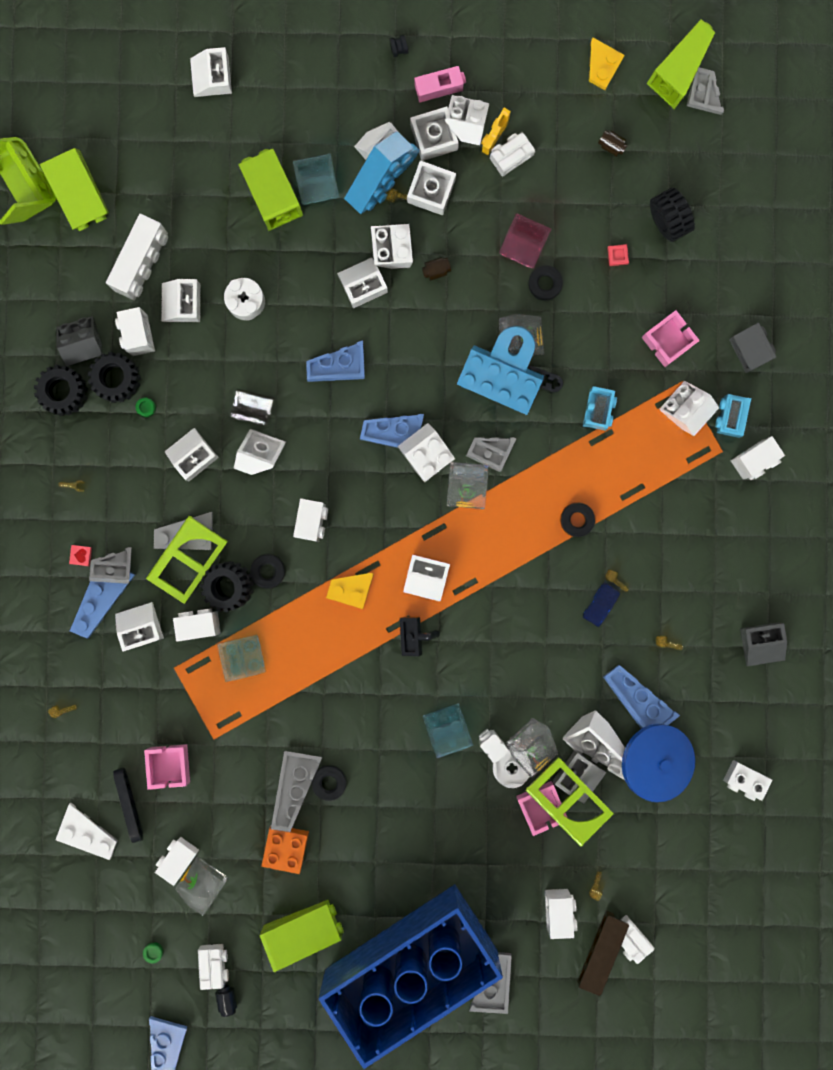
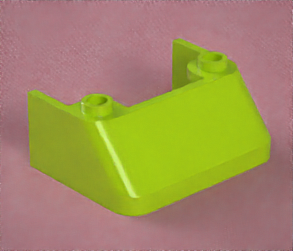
M18 137L0 138V174L17 201L0 220V224L5 225L28 220L50 207L57 198L27 144Z

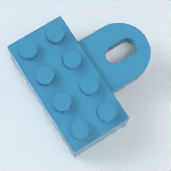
M398 131L376 144L344 199L360 214L366 210L371 211L378 202L382 203L387 198V191L395 185L394 179L411 165L419 153V148L413 143L410 144Z
M510 326L504 329L498 336L492 352L474 345L457 385L527 415L544 378V375L527 368L535 350V340L531 332L521 326ZM519 335L523 338L522 347L519 353L511 354L508 349L514 336Z

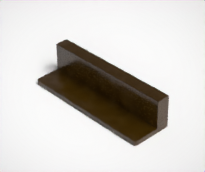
M607 910L577 980L579 988L601 996L629 928L628 923L615 918L614 914Z

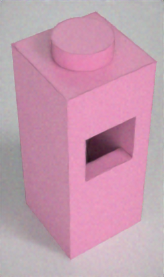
M459 66L414 78L419 103L463 91V85L466 83L464 72H460Z

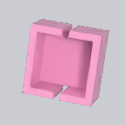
M676 310L642 336V339L652 351L656 349L655 356L664 367L668 366L700 341L690 327L681 332L680 329L687 323Z
M187 744L171 745L167 748L166 746L149 747L144 750L147 790L166 788L168 785L169 788L183 787L190 783Z
M551 781L543 784L538 789L556 808L561 804ZM527 792L516 796L533 836L549 830L546 824L547 821H550L552 827L559 825Z

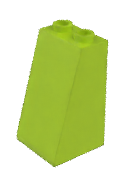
M702 19L656 68L647 82V85L674 109L686 95L715 34L712 26Z
M73 148L40 164L73 230L78 228L79 231L88 228V223L94 220L96 223L107 219L105 215L109 214V211L79 149Z
M264 149L259 152V155L253 158L247 157L241 161L242 163L238 164L268 231L303 216L299 202L274 149Z
M329 900L263 926L259 936L273 972L341 941L342 934L344 933L343 927L340 922L337 923L335 915H337L336 909L333 904L330 905Z

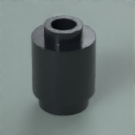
M224 985V988L218 989L215 992L218 1012H220L222 1017H227L236 1013L237 1002L234 988L230 987V985Z

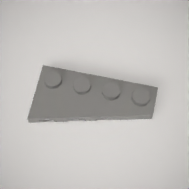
M284 751L271 824L272 830L291 831L322 757Z

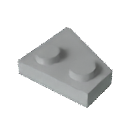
M698 68L691 82L687 106L721 115L724 112V108L720 104V92L716 85L717 80L714 71Z
M474 438L466 456L501 472L516 438Z
M128 547L123 552L111 553L103 558L99 557L91 560L89 581L129 584L132 548Z

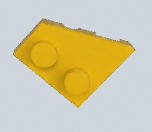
M592 38L590 44L589 82L606 90L625 55Z
M373 573L331 580L326 598L363 609Z

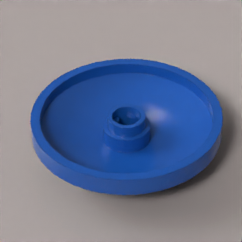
M665 724L649 725L636 732L627 743L622 757V772L626 784L637 796L651 802H665L677 797L690 783L695 769V754L690 740L677 728Z

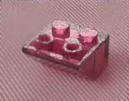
M516 213L499 254L534 269L551 228Z

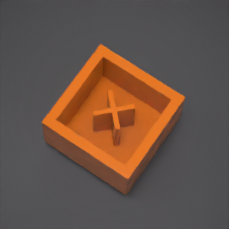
M270 826L261 867L300 874L309 831L292 828L290 832L272 830Z

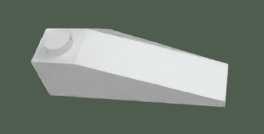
M596 710L582 716L563 736V740L580 754H587L592 757L591 761L596 764L598 762L608 767V771L625 780L622 772V757L625 747L610 724Z

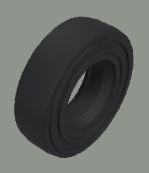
M540 266L529 277V290L537 299L551 300L558 296L563 287L562 276L552 266ZM542 276H548L552 279L553 286L551 289L543 290L539 287L538 281Z
M570 504L561 514V526L570 536H585L594 528V512L586 504ZM576 512L582 513L585 517V523L582 527H574L571 524L570 518Z
M261 555L251 565V578L261 588H274L284 579V564L274 555ZM265 564H271L275 569V574L270 579H265L261 576L260 570Z
M335 766L321 767L316 771L312 780L314 793L325 801H333L341 797L347 785L345 774ZM326 776L334 777L337 781L335 789L325 790L322 786L323 778Z

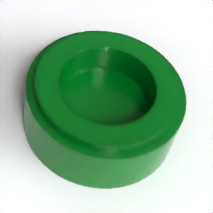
M141 398L137 401L136 411L139 415L150 417L155 413L156 405L151 399Z
M155 942L149 943L143 950V958L151 964L157 963L163 956L162 946Z

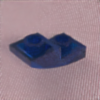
M604 582L593 596L594 600L583 613V618L600 627L616 603L620 592Z

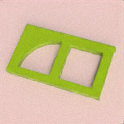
M188 516L146 579L185 604L202 577L206 574L205 572L213 564L228 541L192 518V516ZM195 539L208 540L218 545L204 566L178 548L185 542ZM173 556L198 572V575L185 593L159 577Z
M559 757L525 790L580 847L614 814ZM561 768L578 787L556 808L538 789ZM584 793L603 810L600 815L587 821H574L563 815Z

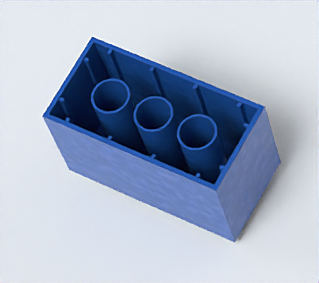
M454 884L326 968L318 999L362 1068L365 1069L501 980L503 975L497 948Z

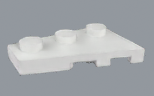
M69 803L56 840L110 860L118 840L101 826L90 820V817L85 813L80 812L74 804Z

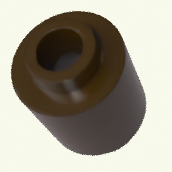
M605 130L598 142L601 148L616 157L618 154L622 155L628 146L625 143L627 139L612 130L610 132Z
M439 257L424 262L425 267H422L424 277L429 278L430 281L447 276V273L451 272L447 257Z

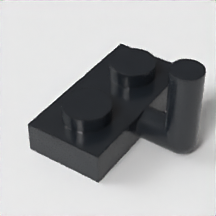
M420 617L399 618L402 656H421L422 641H429L440 636L438 630L421 633Z

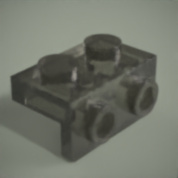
M237 389L230 416L239 421H252L255 425H267L271 419L274 398Z

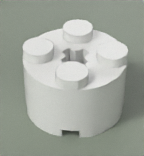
M234 279L225 290V304L229 311L240 320L254 319L261 314L265 307L264 294L259 285L251 279ZM247 296L248 300H245L243 303L241 299Z

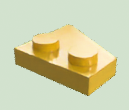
M505 107L499 117L493 122L491 132L486 134L481 142L483 145L482 152L486 155L490 154L509 123L511 111Z

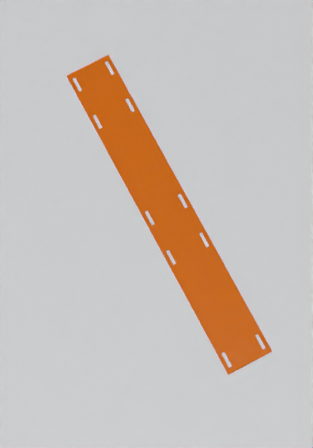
M683 381L614 419L612 426H608L606 430L612 429L614 434L591 446L590 440L606 432L596 429L467 502L475 506L462 505L331 579L355 576V573L379 561L381 566L368 572L373 573V577L363 609L327 599L326 596L331 580L176 666L174 670L212 738H218L400 635V627L390 633L386 629L398 622L399 618L407 617L408 615L410 617H420L421 623L572 538L573 536L568 535L563 530L560 522L561 514L568 505L573 503L588 505L594 512L596 524L722 453L723 451L707 423L695 436H692L678 427L660 411V408H656L655 404L672 395ZM707 446L710 447V452L688 464L686 458ZM643 483L645 489L623 501L621 500L620 496ZM579 512L574 513L570 518L571 524L574 527H582L585 523L584 515ZM445 523L446 529L425 541L423 540L422 535ZM412 555L450 564L441 601L403 592ZM474 578L477 579V584L454 595V589ZM209 656L211 659L209 663L189 674L187 673L186 668ZM240 711L241 717L220 729L217 727V723Z

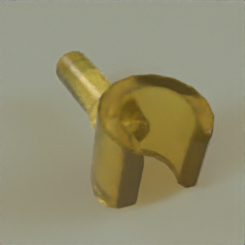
M390 189L387 192L386 200L390 202H395L396 197L407 200L406 194H401L395 189Z
M81 480L75 483L59 482V487L72 488L78 492H83L85 490H78L77 485L79 483L85 484V482Z
M608 570L605 576L606 580L618 585L623 591L627 592L628 588L617 580L619 573Z
M667 636L656 637V645L658 647L683 649L682 645L667 642Z
M56 705L49 709L48 712L52 718H57L66 712L76 710L77 706L73 705L60 710Z
M597 872L595 883L589 891L590 897L597 901L601 899L603 894L602 891L598 890L601 872Z

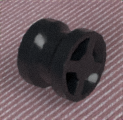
M400 35L396 39L393 37L389 38L393 57H398L402 53L404 55L409 54L404 35Z

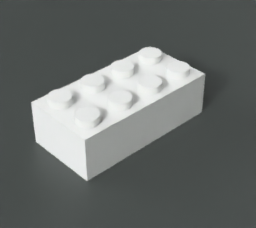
M139 214L106 281V284L115 292L134 301L136 297L141 295L143 291L142 285L145 280L149 279L153 263H156L159 259L160 248L168 240V232L161 223Z

